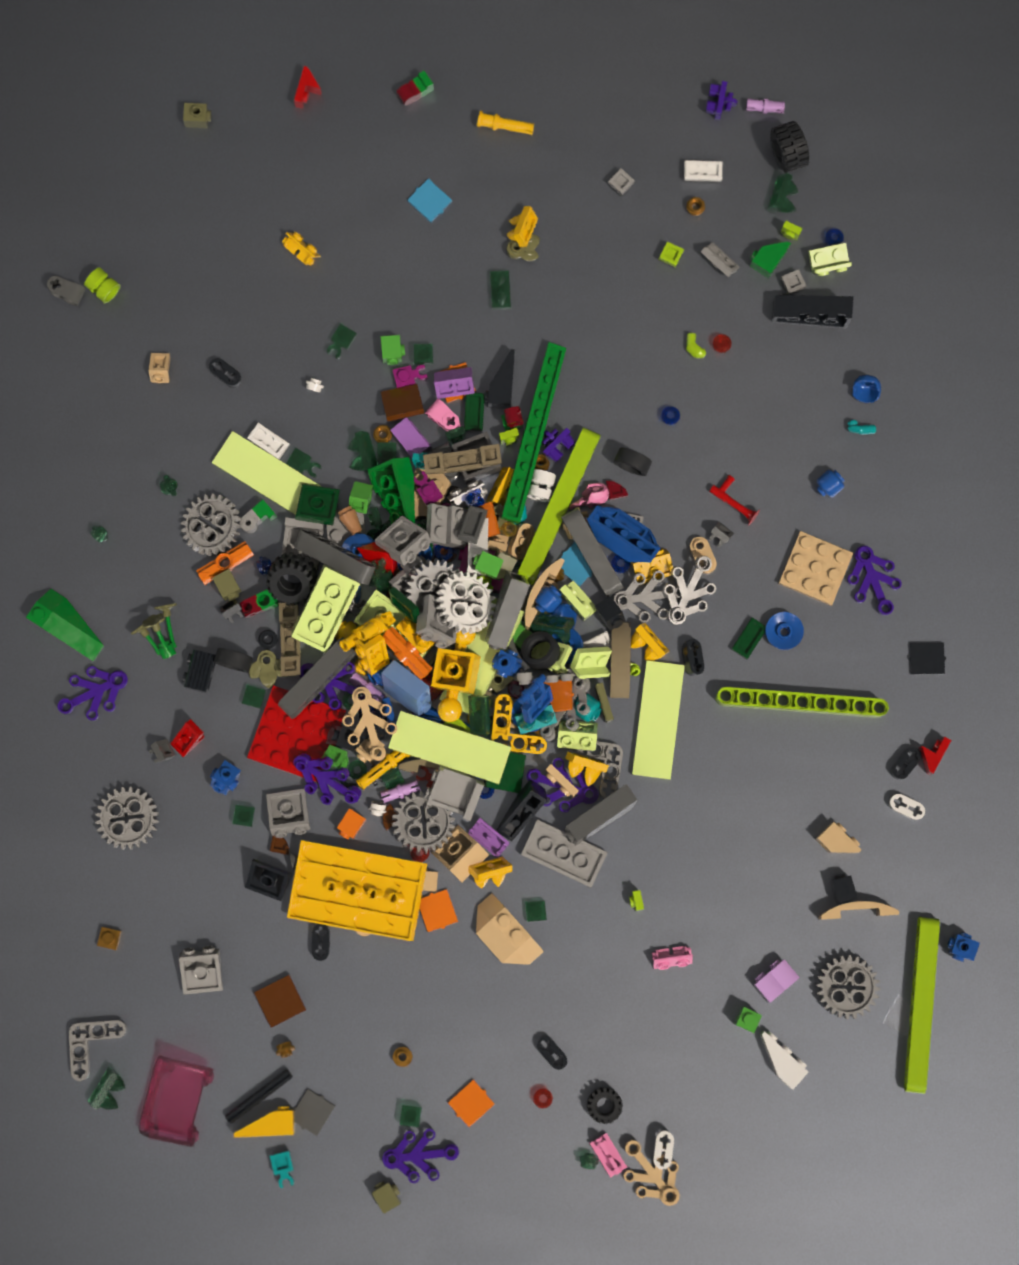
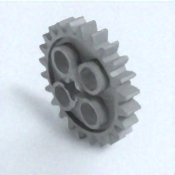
M205 494L204 500L198 497L197 504L191 502L192 509L186 508L189 514H183L186 521L181 522V524L186 526V528L182 529L181 532L186 534L183 539L188 541L187 545L192 547V550L198 551L202 555L206 553V555L211 556L212 552L218 555L219 550L225 553V546L232 548L231 541L237 542L234 536L240 535L236 530L242 528L241 525L237 524L242 518L236 516L240 511L234 509L236 505L230 503L231 500L228 498L224 499L221 495L217 497L215 494H212L210 498ZM212 508L211 514L207 516L208 510ZM199 516H202L203 518H205L206 520L210 521L212 524L223 530L224 534H221L220 532H218L217 530L213 529L211 526L200 520ZM226 518V523L221 525L222 520ZM201 524V529L196 531L197 526ZM216 534L215 539L211 542V537Z
M435 558L432 563L431 560L427 559V565L420 562V569L413 567L415 573H408L411 580H405L409 587H405L403 590L408 592L405 596L418 606L419 614L423 613L424 596L431 594L437 598L440 597L436 592L441 589L439 585L445 583L444 581L439 582L440 576L445 574V578L459 572L457 567L453 568L454 565L451 562L447 564V561L444 559L439 562ZM427 579V584L421 587V582ZM455 589L456 594L459 596L458 590Z
M122 787L121 793L114 789L115 795L112 796L107 793L109 799H101L104 806H97L102 811L95 814L100 817V820L96 821L95 824L101 825L97 831H104L101 838L108 837L107 844H111L114 841V848L121 844L122 850H125L126 845H128L130 850H133V844L140 848V841L147 844L146 837L153 838L150 832L151 830L157 831L153 824L159 823L158 820L154 819L159 813L153 812L157 805H150L153 798L146 800L148 795L146 792L140 795V789H137L134 793L133 787H130L128 792L125 787ZM139 802L140 810L135 813L132 812V804ZM115 805L121 807V812L118 815L112 814V808ZM126 814L129 816L144 814L143 818L129 819L128 823L124 820L110 822L114 818H125ZM141 821L143 828L141 831L136 832L134 824ZM121 824L123 832L117 835L114 828L116 825Z
M420 791L419 796H416L413 792L411 795L412 799L405 796L406 803L399 801L401 808H395L394 810L398 815L392 816V819L397 821L392 823V827L397 828L393 834H400L397 841L404 840L402 847L410 845V852L413 848H417V854H419L421 849L427 854L429 848L434 853L435 846L442 849L441 842L447 844L448 839L446 837H452V833L449 830H454L455 828L454 825L450 824L455 821V818L449 817L453 814V811H447V809L433 804L430 806L426 805V799L422 791ZM420 806L424 807V821L427 822L425 826L426 839L423 838V825L420 822L422 817ZM435 809L437 811V815L430 816L427 813V810ZM415 810L418 816L412 818L408 815V811ZM435 827L439 830V833L432 835L429 829ZM417 829L420 835L412 836L409 831Z
M848 955L845 961L844 957L840 956V962L833 958V965L826 963L828 969H821L824 975L817 976L822 981L816 984L817 987L821 988V991H818L817 994L823 995L819 1002H826L824 1009L831 1007L830 1014H834L837 1011L838 1018L843 1013L845 1019H849L850 1014L853 1019H857V1013L864 1016L863 1010L865 1009L870 1012L869 1004L875 1006L873 998H879L875 991H879L881 988L875 987V984L879 983L880 980H874L873 978L877 972L871 973L870 970L873 966L865 967L866 960L859 963V957H855L854 961H852L851 955ZM837 971L843 974L841 982H837L834 979V974ZM857 972L863 976V980L859 984L854 981V975ZM849 982V985L864 986L865 990L850 989L847 993V989L831 988V985H847ZM836 991L842 993L843 997L840 1002H836L833 998ZM856 992L862 995V1000L859 1003H855L853 1000V995Z

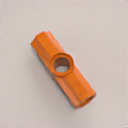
M246 541L228 552L219 554L216 559L199 568L196 572L204 585H207L213 581V577L228 569L232 571L236 566L253 557L254 554ZM223 559L230 560V564L227 567H221L220 563Z
M391 627L383 634L386 645L394 652L397 659L404 666H407L420 680L433 670L419 655V651L409 641H406L394 627Z

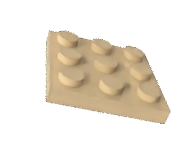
M800 531L778 584L832 606L853 553Z

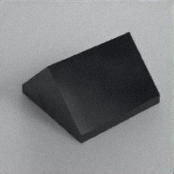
M253 858L245 888L282 901L292 873Z

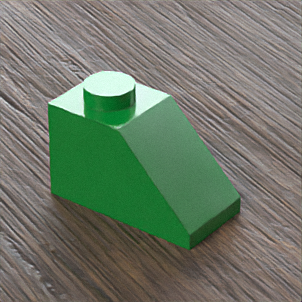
M787 241L765 245L759 251L755 250L750 257V260H752L750 267L769 279L788 251L791 243Z

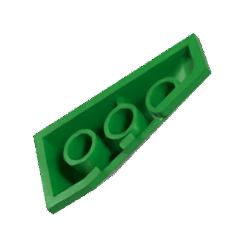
M409 457L393 458L368 469L373 490L382 499L381 505L383 508H387L391 523L393 524L401 516L415 523L414 474Z
M50 589L36 601L26 616L28 620L93 662L104 647L103 643L71 605L69 600L53 589Z

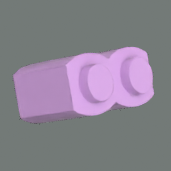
M777 959L769 966L771 970L767 974L762 972L755 978V988L768 1003H771L800 978L785 959L781 962Z

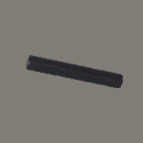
M288 1069L283 1071L226 1114V1120L230 1124L235 1122L292 1079L291 1072Z

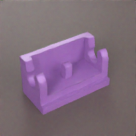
M472 367L434 372L437 398L474 394Z
M408 417L391 429V432L411 457H413V453H427L433 449Z
M481 818L478 819L468 832L474 840L496 858L510 844Z

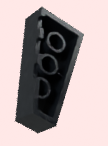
M780 293L775 295L773 300L772 322L847 328L852 319L854 296H806Z

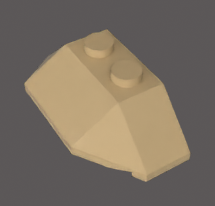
M493 893L478 905L476 934L501 963L529 965L544 952Z

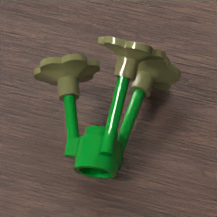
M177 603L154 607V610H161L163 614L159 613L149 616L142 622L140 627L131 633L132 635L141 633L144 638L146 637L157 655H161L162 659L176 654L174 648L177 646L174 641L170 621V609L176 606ZM165 618L170 642L169 640H164L160 631L161 627L159 624ZM152 627L154 632L157 633L160 640L158 646L150 637V633L146 628Z

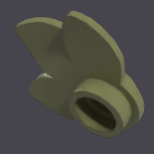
M532 234L527 247H520L517 241L510 239L506 248L509 257L513 259L522 258L525 261L538 259L539 256L534 249L539 245L540 237Z
M270 650L261 651L258 654L257 661L251 664L249 671L250 678L259 677L262 684L267 688H271L274 685L277 676L287 677L281 676V660L277 659L276 655ZM264 657H269V658H270V662H269V663H265V662L263 661V658H264Z

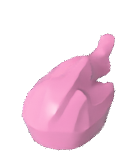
M603 483L588 484L587 488L582 492V496L585 497H581L578 501L572 503L569 509L584 505L589 506L591 509L596 505L605 503L609 497L607 486Z

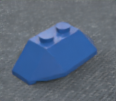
M596 506L587 519L596 540L627 562L651 563L661 549L649 528L619 508Z

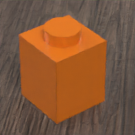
M349 808L337 826V829L340 830L338 834L347 840L350 837L355 839L366 819Z

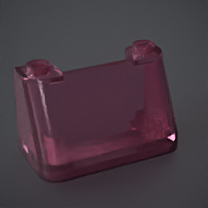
M159 1055L154 1065L139 1123V1133L149 1139L194 1147V1143L197 1142L199 1137V1131L194 1126L200 1097L203 1086L207 1087L213 1082L214 1069Z

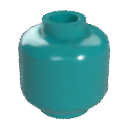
M586 694L590 711L586 715H581L577 711V705L580 703L579 696H577L574 701L576 716L585 722L597 720L602 712L600 701ZM582 706L581 711H584L586 706Z

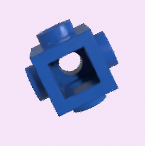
M507 649L506 652L500 650L499 653H496L492 663H494L493 668L497 669L496 674L507 678L508 675L515 677L516 673H519L523 660L517 658L518 653Z
M224 760L219 769L215 768L212 771L210 786L216 792L226 796L230 790L234 791L239 783L237 780L241 770Z
M963 932L960 935L954 934L953 937H950L947 948H949L948 953L953 955V959L961 962L964 959L974 961L980 942L972 940L971 935Z

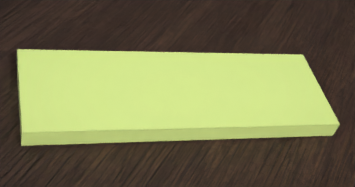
M233 431L212 461V464L295 516L302 484L320 486Z
M497 598L492 600L491 603L496 605ZM520 610L506 650L525 613ZM490 622L487 623V627L476 632L474 641L467 645L466 652L481 656L474 695L459 692L457 699L462 706V711L472 716H475L497 669L493 668L494 663L492 661L495 654L499 653L500 650L490 648L485 640ZM459 669L454 670V674H457ZM447 690L443 691L439 700L442 701L446 698Z
M646 660L632 775L671 780L684 665Z
M400 711L396 723L397 731L392 735L389 749L500 784L511 751L510 746Z

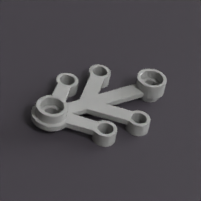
M699 556L696 558V568L687 587L683 577V569L678 566H674L671 569V575L675 577L681 599L677 603L674 585L667 583L662 588L663 593L668 597L671 607L668 611V619L671 623L676 625L682 624L686 620L687 615L698 611L704 612L708 608V604L704 600H697L695 605L686 607L690 600L706 594H714L716 591V586L710 582L706 583L702 588L694 590L702 573L708 571L712 566L709 557ZM701 560H704L703 566L699 565ZM679 569L680 573L676 576L675 570ZM709 585L712 586V590L710 592L707 591V587ZM671 586V592L667 593L666 588ZM703 602L704 607L699 609V604ZM678 611L679 617L675 618L674 613Z
M660 570L653 572L652 578L640 594L632 595L638 585L645 583L646 578L642 573H636L633 578L634 580L628 588L614 595L613 600L621 610L629 609L639 617L641 622H648L651 616L648 611H642L634 604L635 602H642L657 613L658 617L662 620L668 618V610L661 608L652 601L668 598L663 591L651 592L658 582L664 580V573ZM661 573L662 577L657 580L655 575ZM639 575L643 577V580L641 582L636 581V578ZM675 584V585H674V587H675V593H674V594H675L676 599L680 600V599H681V595L678 596V595L676 594V592H677V590H678L679 588H678V585ZM622 597L627 599L624 604L620 603ZM663 610L667 612L665 617L660 616V612ZM643 613H647L648 615L647 619L645 620L641 619V615Z
M568 668L566 674L545 675V682H558V677H561V681H572L576 674L571 668ZM532 672L516 673L519 685L531 684L534 678L539 677L532 676Z
M577 676L572 681V692L574 693L572 697L573 710L556 712L555 716L558 723L541 728L540 734L545 740L552 741L556 738V726L566 712L568 714L566 727L571 731L578 729L579 723L576 720L574 701L579 696L580 703L577 705V711L581 715L589 713L590 707L587 704L586 692L590 689L589 678L580 679ZM582 706H586L584 711H581Z

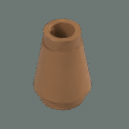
M348 506L338 512L339 520L352 535L362 531L355 509Z

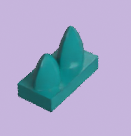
M551 703L532 724L524 721L523 713L514 715L521 735L558 723Z

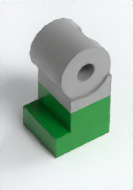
M262 500L242 517L240 525L246 533H254L258 529V525L265 519L269 518L272 521L277 515Z

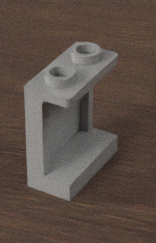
M285 517L282 554L286 553L289 555V552H294V555L300 553L302 554L301 557L304 558L306 556L309 558V562L312 561L314 563L313 568L319 570L320 561L297 550L294 545L301 528L313 531L323 537L325 525Z
M440 765L438 770H434L431 781H433L431 788L428 787L425 792L426 805L430 806L433 804L463 815V819L471 821L484 787V780Z

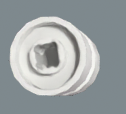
M534 469L531 480L532 484L530 485L527 497L540 502H550L552 496L550 488L554 486L556 475L548 471Z

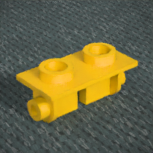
M286 232L289 238L285 237L283 239V246L292 254L299 250L300 252L296 257L305 265L312 266L315 262L313 258L320 257L317 253L318 250L313 245L306 244L303 241L304 238L299 233Z

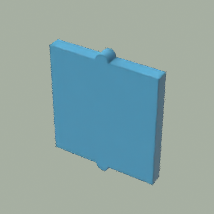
M427 179L420 188L417 187L416 192L407 200L430 222L439 214H443V210L452 202L430 179Z
M574 542L566 552H563L561 558L565 561L561 568L564 570V574L572 581H575L580 587L588 577L592 576V571Z

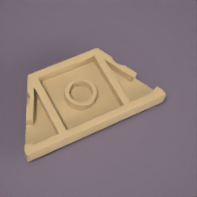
M416 469L414 477L418 481L423 480L422 472H425V469ZM427 474L429 482L433 480L443 495V498L433 504L441 505L451 483L444 474ZM414 482L415 519L427 518L428 507L417 491L420 487Z

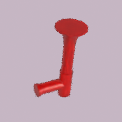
M728 475L720 488L713 485L709 492L742 513L748 519V526H750L759 514L760 509L758 511L750 510L725 493L732 482L735 481L731 475Z

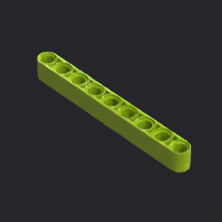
M584 427L517 574L525 576L531 585H534L562 524L563 520L561 517L566 515L600 439V434Z
M723 687L716 694L717 703L727 707L879 718L885 715L889 709L888 703L884 699L734 687ZM727 692L730 695V700L723 701L720 698V694ZM740 694H747L749 697V702H741L739 698ZM760 695L767 696V704L759 702ZM778 697H785L787 699V705H780L778 703ZM798 698L806 700L805 707H800L797 704ZM818 699L824 700L826 704L824 709L817 706L816 702ZM836 701L844 703V710L837 709ZM856 702L863 704L864 710L862 712L856 710ZM876 703L882 705V713L875 711L874 705Z
M919 917L917 922L904 1078L905 1092L925 1094L927 1089L940 920L938 918Z

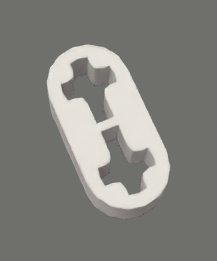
M895 794L889 799V807L909 819L919 820L925 815V808L921 803L902 794ZM900 798L901 803L906 806H898L896 808V803H894L893 801ZM908 807H919L918 811L920 814L913 816V811L908 809Z
M668 1131L659 1132L655 1140L653 1162L659 1169L668 1168L672 1161L674 1137ZM664 1134H667L670 1142L666 1143L664 1149L662 1148L663 1143L659 1139L664 1137ZM662 1151H665L664 1157L668 1161L660 1165L657 1157L660 1158Z

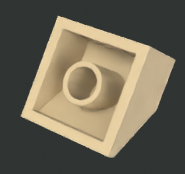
M457 825L451 831L452 837H446L448 843L441 842L442 849L436 847L435 852L431 853L456 878L463 882L470 875L469 866L483 862L489 854L466 831Z

